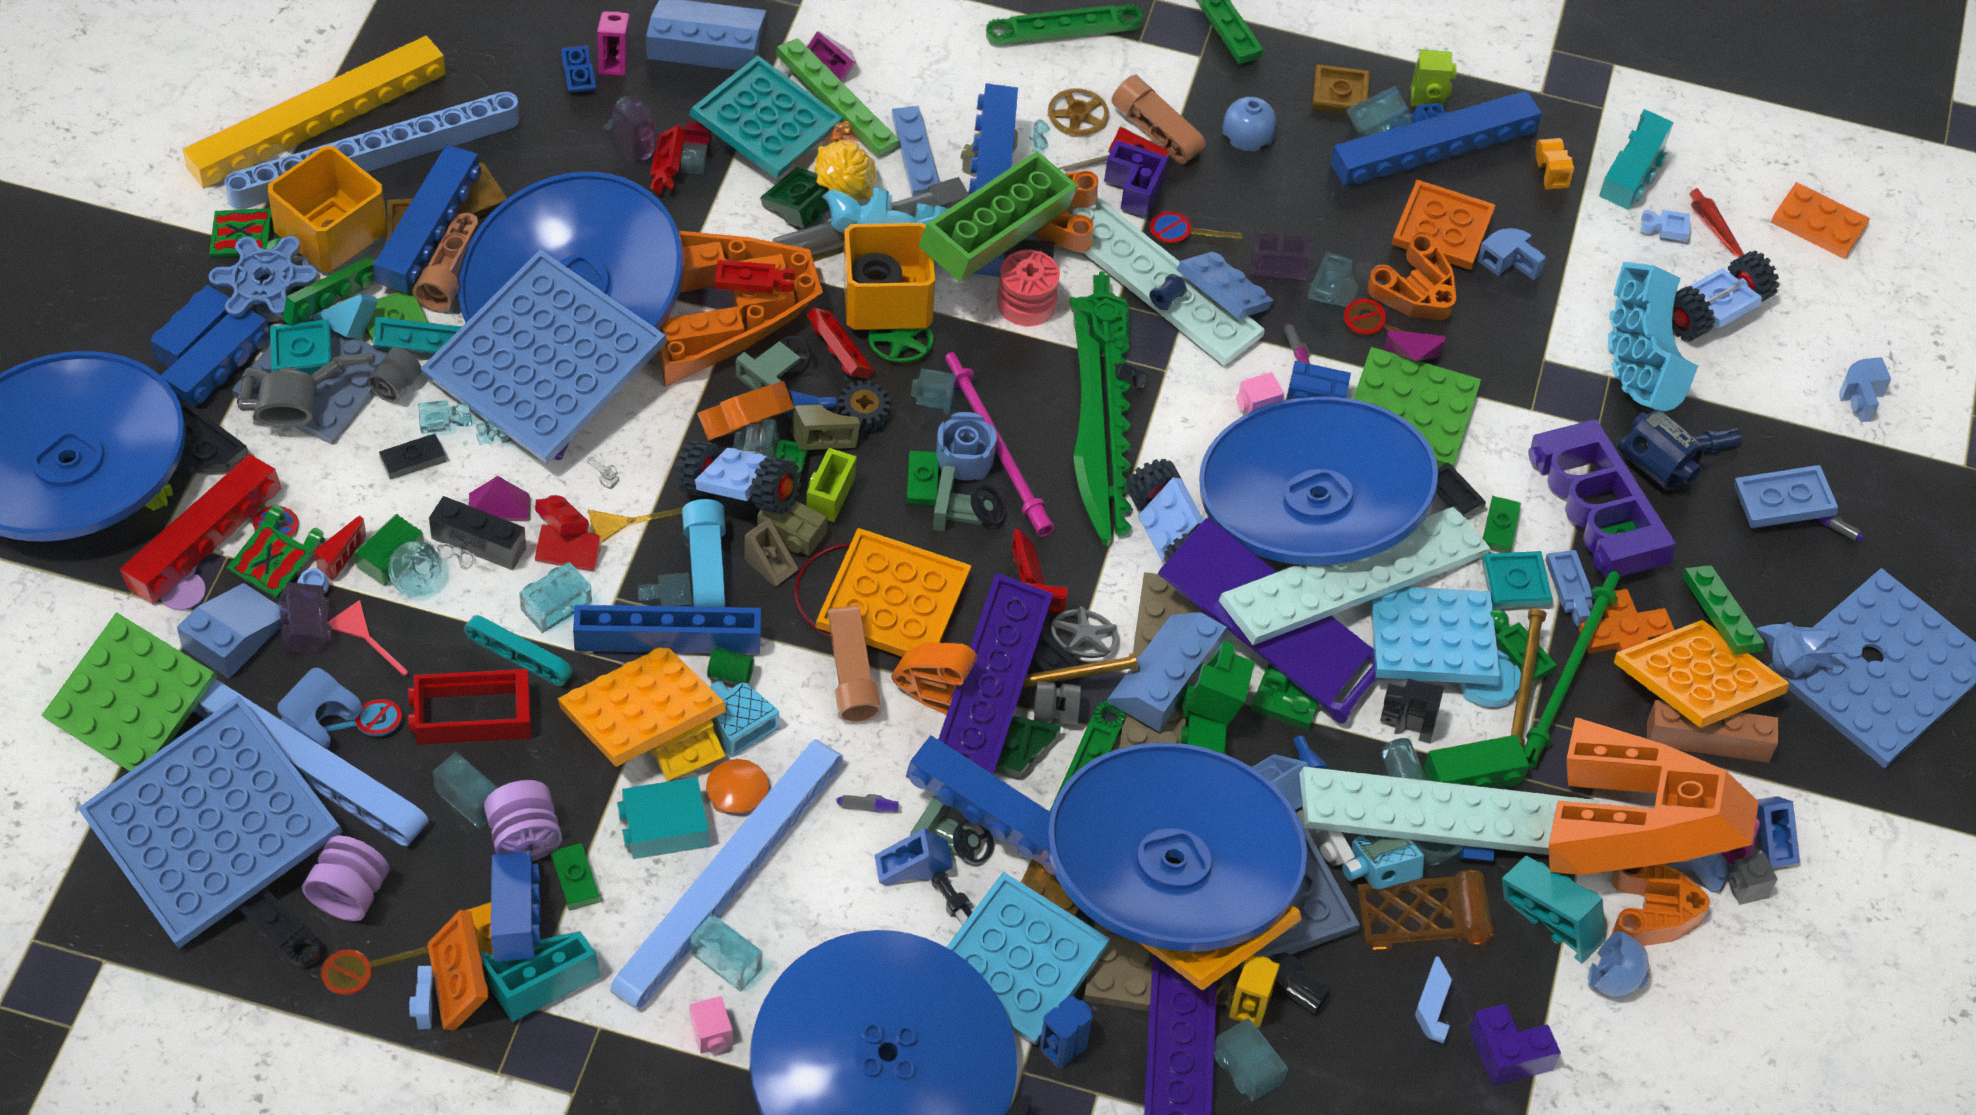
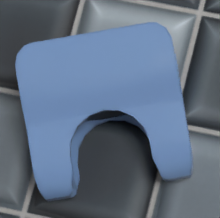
M312 668L278 704V713L282 716L281 721L326 749L331 745L330 736L327 730L318 722L323 717L329 715H337L347 721L354 720L362 712V705L359 699L320 668Z

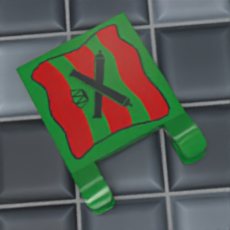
M271 209L215 211L209 253L210 258L239 257L240 255L236 251L235 245L243 237L254 238L261 249L274 248L282 238H276L269 242L272 220Z
M273 505L262 524L226 568L227 571L278 599L313 555L314 550L325 543V538L323 537L324 532L322 530L313 528L302 545L276 530V528L283 524L286 516L283 514V508Z

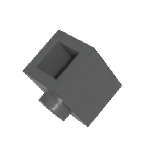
M1765 853L1736 859L1727 877L1739 905L1768 898L1778 880Z

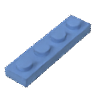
M919 106L892 108V120L896 136L900 140L899 147L911 195L916 196L928 192L929 185L939 183L920 108Z

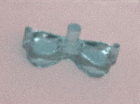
M1038 119L1034 123V132L1029 136V139L1032 140L1033 152L1043 151L1048 148V142L1043 134L1050 131V127L1042 119Z

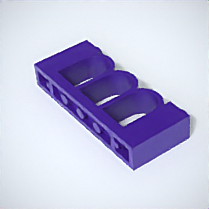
M1597 419L1533 435L1531 448L1528 450L1530 462L1536 465L1541 475L1548 473L1547 482L1549 488L1555 494L1567 498L1565 506L1567 517L1578 526L1585 527L1583 537L1585 546L1590 552L1594 553V565L1598 570H1601L1605 579L1611 571L1618 572L1621 577L1671 563L1676 546L1675 541ZM1590 462H1595L1599 471L1583 475H1572L1563 471V469ZM1612 490L1618 500L1594 505L1586 503L1580 498ZM1630 519L1636 527L1635 530L1620 534H1609L1599 529L1603 526Z

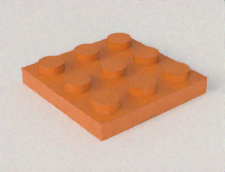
M1416 180L1391 245L1407 249L1414 233L1420 231L1428 232L1437 242L1448 263L1471 270L1496 205ZM1416 247L1420 251H1426L1422 247Z

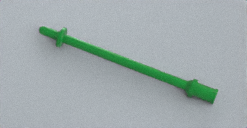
M1611 571L1608 574L1603 587L1593 588L1591 595L1596 602L1538 726L1530 728L1527 732V742L1523 751L1526 759H1529L1528 768H1535L1544 747L1549 746L1551 736L1548 731L1607 606H1614L1618 601L1614 590L1620 575L1616 571Z

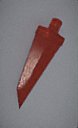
M1699 188L1692 190L1689 194L1693 199L1691 207L1700 215L1731 253L1738 257L1744 255L1712 198H1705Z

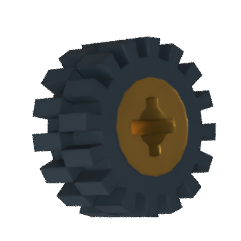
M862 380L857 381V386H854L852 382L848 384V389L844 387L841 390V395L839 394L837 414L857 417L860 422L859 430H861V435H866V430H869L870 434L876 433V428L882 430L884 424L888 423L891 400L890 397H887L888 392L885 389L881 391V385L878 383L875 387H872V381L867 380V385H863Z

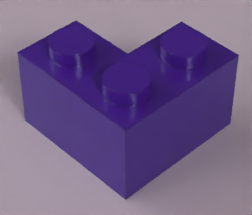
M1116 140L1107 158L1104 181L1123 187L1122 210L1147 218L1165 180L1168 157Z
M1506 1004L1475 1011L1469 1032L1493 1087L1554 1070L1561 1051L1549 1024L1518 1032Z

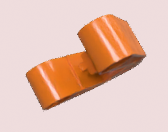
M1087 170L1065 173L1066 176L1078 185L1070 206H1093L1098 199L1099 181L1097 175ZM1068 208L1032 234L1038 239L1055 242V245L1069 250L1085 252L1093 245L1094 225L1093 221L1087 216L1069 214Z
M1424 231L1416 232L1412 235L1406 252L1407 260L1416 270H1413L1405 279L1391 267L1378 265L1371 271L1367 291L1375 300L1409 317L1438 321L1445 320L1451 315L1456 301L1453 269L1433 236ZM1416 247H1422L1426 251H1420ZM1377 280L1386 282V284H1379L1377 283Z
M781 381L720 402V405L697 414L709 441L794 409L785 382Z
M922 643L905 652L892 673L891 679L899 688L921 704L946 715L956 685L959 686L964 683L977 661V655L970 647L964 644Z
M1664 864L1615 870L1611 877L1613 886L1620 892L1643 896L1644 902L1643 909H1623L1617 917L1611 935L1617 931L1621 933L1624 931L1638 940L1643 946L1673 942L1701 924L1710 905L1709 896L1682 872Z

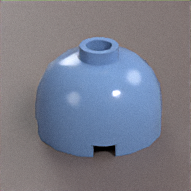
M1257 97L1240 98L1232 103L1225 113L1222 133L1224 137L1226 135L1230 139V144L1236 148L1245 151H1257L1267 143L1268 147L1276 137L1277 116L1271 105L1263 99Z
M1617 931L1599 949L1597 954L1601 955L1602 958L1599 961L1598 967L1594 963L1591 964L1587 977L1590 986L1608 996L1622 997L1631 994L1637 988L1642 989L1649 979L1650 974L1647 972L1649 967L1648 953L1644 946L1634 937L1624 931L1623 933Z

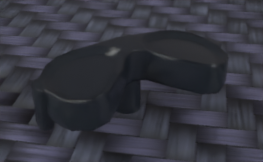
M1125 362L1114 364L1116 367L1115 375L1118 379L1124 380L1133 376L1134 386L1138 389L1143 388L1149 382V376L1145 372Z

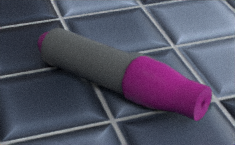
M1286 324L1284 333L1296 360L1310 364L1308 359L1309 350L1306 343L1301 342L1293 325Z

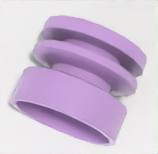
M521 780L508 783L494 790L486 798L484 809L489 828L492 829L491 834L496 854L531 851L532 861L549 855L550 851H554L562 841L561 830L558 826L557 816L554 814L550 790L544 783L535 780Z
M333 836L326 843L324 850L318 857L319 864L314 865L302 885V889L308 900L320 910L342 920L358 921L365 916L374 899L373 893L379 890L382 881L390 871L389 864L379 852L364 842L347 836Z

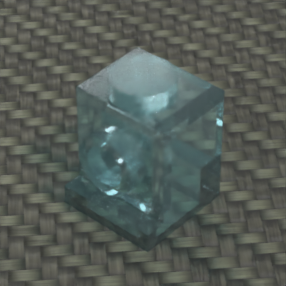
M921 368L919 380H913L911 396L916 397V404L929 408L944 409L943 414H949L954 396L956 374Z

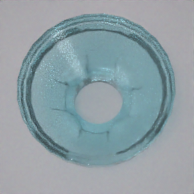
M419 541L406 542L398 546L391 554L388 562V574L392 584L398 591L410 597H420L431 593L439 585L443 576V563L438 552L429 544ZM419 557L426 559L429 563V571L426 575L418 573L415 569V561Z

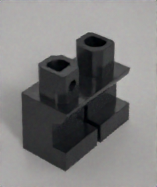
M1407 679L1405 687L1389 683L1380 721L1396 725L1394 734H1401L1405 729L1420 733L1418 741L1430 744L1444 687Z

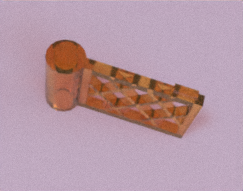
M1467 870L1456 874L1454 877L1412 880L1378 890L1372 888L1370 884H1358L1357 886L1365 944L1372 945L1373 950L1392 948V943L1463 938L1472 944H1482L1487 942L1494 934L1484 874L1480 871ZM1447 888L1448 897L1442 904L1428 895L1433 889ZM1401 891H1411L1418 896L1410 906L1397 898ZM1378 893L1386 900L1377 909L1367 902L1366 894ZM1423 900L1436 909L1428 919L1415 911ZM1391 903L1404 911L1396 922L1383 913ZM1442 913L1452 920L1453 928L1441 929L1433 922ZM1410 915L1420 922L1422 926L1418 931L1409 932L1401 924ZM1377 918L1391 927L1385 934L1371 933L1370 926Z

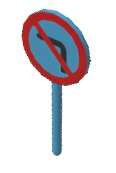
M377 699L365 703L362 706V712L354 721L324 726L323 728L327 732L357 726L358 730L366 735L383 736L399 727L402 722V711L399 705L393 701Z

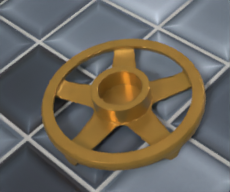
M1072 88L1059 92L1051 99L1047 115L1056 128L1073 137L1075 135H1089L1104 128L1108 120L1109 110L1105 101L1098 94L1086 89ZM1072 93L1088 94L1093 96L1094 99L1089 102L1076 100ZM1064 95L1068 108L1053 110L1055 101ZM1099 103L1102 104L1104 109L1102 120L1089 113ZM1055 117L1070 118L1069 128L1062 125ZM1081 121L1096 125L1088 129L1078 130Z

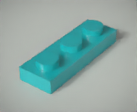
M376 317L373 348L391 350V348L398 347L408 352L434 355L462 326Z

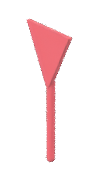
M360 600L323 625L325 628L365 639L403 676L408 675V671L369 636Z

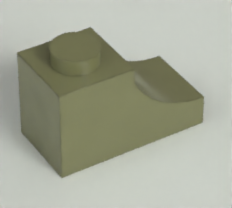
M823 405L794 406L790 431L800 450L856 448L860 422L857 417L832 413L826 410Z

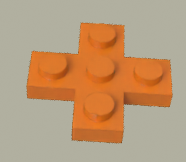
M1628 589L1616 590L1614 592L1618 597L1616 605L1606 607L1603 613L1604 619L1600 620L1587 651L1589 654L1614 649L1620 652L1672 632L1675 629L1666 608L1637 613ZM1582 622V623L1580 624V627H1579L1580 634H1581V632H1582V630H1583V627H1584V625H1585L1586 622Z

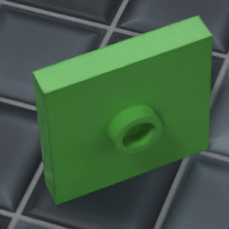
M410 288L408 293L400 291L378 298L366 332L373 344L376 317L427 323L428 321Z

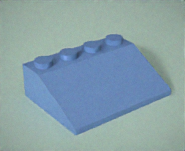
M659 0L651 15L646 35L647 59L739 70L758 55L767 10L687 0Z

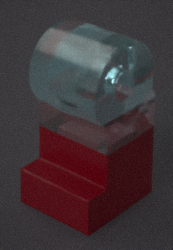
M686 121L681 173L705 174L711 147V131L699 122Z

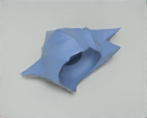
M1787 622L1785 625L1772 624L1755 629L1767 641L1776 670L1781 675H1787L1794 679L1802 674L1808 675L1816 665L1832 668L1830 654L1849 653L1829 641L1830 631L1793 626L1791 622Z

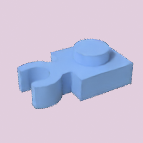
M1651 210L1643 211L1641 216L1643 221L1640 228L1641 232L1652 233L1659 231V238L1687 242L1690 230V214L1662 210L1661 215H1657Z
M418 966L416 997H410V1017H416L418 1029H431L433 1002L432 966Z

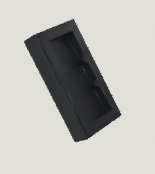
M435 433L379 451L380 460L390 480L446 461V455Z
M1449 462L1438 468L1437 495L1450 508L1454 507L1463 517L1468 518L1485 507L1486 501Z

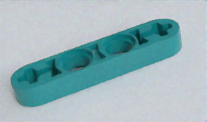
M474 615L464 626L465 634L476 644L523 669H528L529 672L553 685L563 686L573 673L570 665L560 657L480 615Z

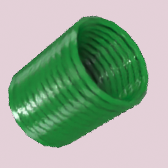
M717 646L713 649L709 659L707 677L708 679L711 678V680L714 679L715 681H722L723 683L726 682L735 686L740 683L749 684L755 659L753 656L735 651L732 652V650L729 651Z

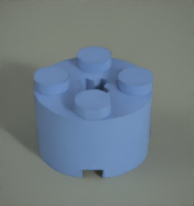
M972 412L956 413L951 415V419L945 423L943 421L938 428L936 457L941 473L943 465L955 467L954 478L958 480H982L986 478L994 464L997 435L992 424L990 426L985 422L983 416Z

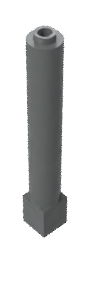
M956 177L929 185L928 192L893 202L892 210L904 212L915 217L917 203L933 206V209L936 205L949 209L969 195L961 179ZM829 221L772 239V242L810 249L811 255L814 256L844 247V233L836 231Z

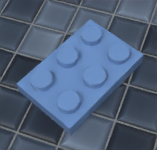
M1209 252L1182 260L1176 269L1237 319L1268 310L1274 301L1266 294L1262 287L1250 282L1245 278L1243 272L1231 267L1218 253Z
M1820 465L1738 477L1734 481V488L1751 528L1835 516L1838 512V505Z

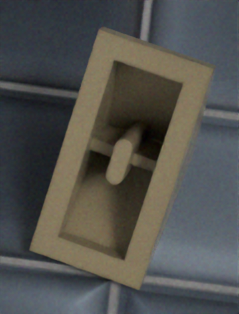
M770 519L764 520L745 535L744 560L773 586H777L798 570L797 565Z

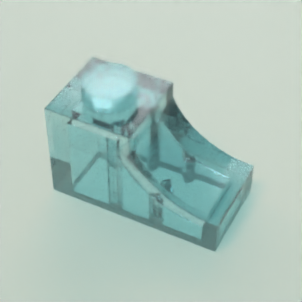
M764 418V421L761 423L743 426L741 432L736 431L733 448L775 457L780 439L776 420Z

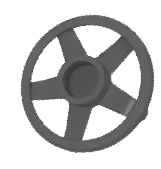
M1080 606L1078 609L1064 611L1053 619L1051 633L1054 640L1062 649L1073 655L1084 658H1099L1110 654L1118 644L1116 624H1112L1098 613L1085 610L1084 607ZM1069 616H1077L1078 624L1061 620ZM1087 617L1096 619L1104 625H1090ZM1057 628L1072 632V639L1068 645H1065L1058 638ZM1110 632L1112 635L1111 646L1108 648L1097 637L1098 635ZM1094 645L1100 653H1084L1075 649L1078 646L1089 647Z

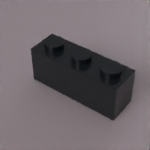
M446 496L441 498L429 517L431 539L512 571L526 550L525 527Z

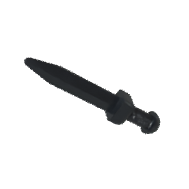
M935 873L931 879L932 886L937 887L947 900L946 911L949 916L955 915L963 926L972 914L969 908V898L965 893L960 892L957 894L948 881L949 875L947 873Z

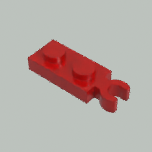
M679 125L657 136L650 177L653 178L650 187L657 195L661 194L663 186L668 190L673 188L674 181L672 177L678 173L680 168L685 130Z
M718 260L715 289L773 294L774 287L779 288L783 292H793L794 281L786 280H795V270L785 268L775 271V264Z

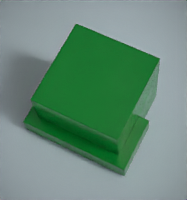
M1224 640L1207 665L1203 664L1195 687L1191 685L1187 687L1182 708L1228 726L1246 701L1255 661L1234 654L1235 644Z

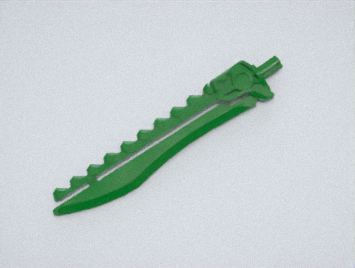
M1099 272V275H1093L1092 295L1069 298V305L1074 313L1073 325L1076 334L1081 380L1080 422L1073 460L1078 488L1086 512L1102 541V545L1108 547L1111 542L1109 499H1113L1115 534L1117 536H1124L1129 534L1132 528L1122 516L1126 513L1128 514L1132 506L1122 496V494L1128 493L1126 489L1127 480L1122 474L1128 473L1131 464L1122 455L1128 452L1131 444L1122 435L1128 432L1131 424L1122 414L1128 412L1131 404L1121 394L1128 392L1130 384L1125 379L1120 380L1116 377V367L1114 366L1115 363L1121 362L1129 364L1121 356L1124 353L1127 354L1130 348L1129 305L1126 299L1110 293V275H1105V272ZM1088 325L1090 326L1092 337H1091L1090 334H1089V327H1088ZM1100 351L1104 353L1112 486H1108Z

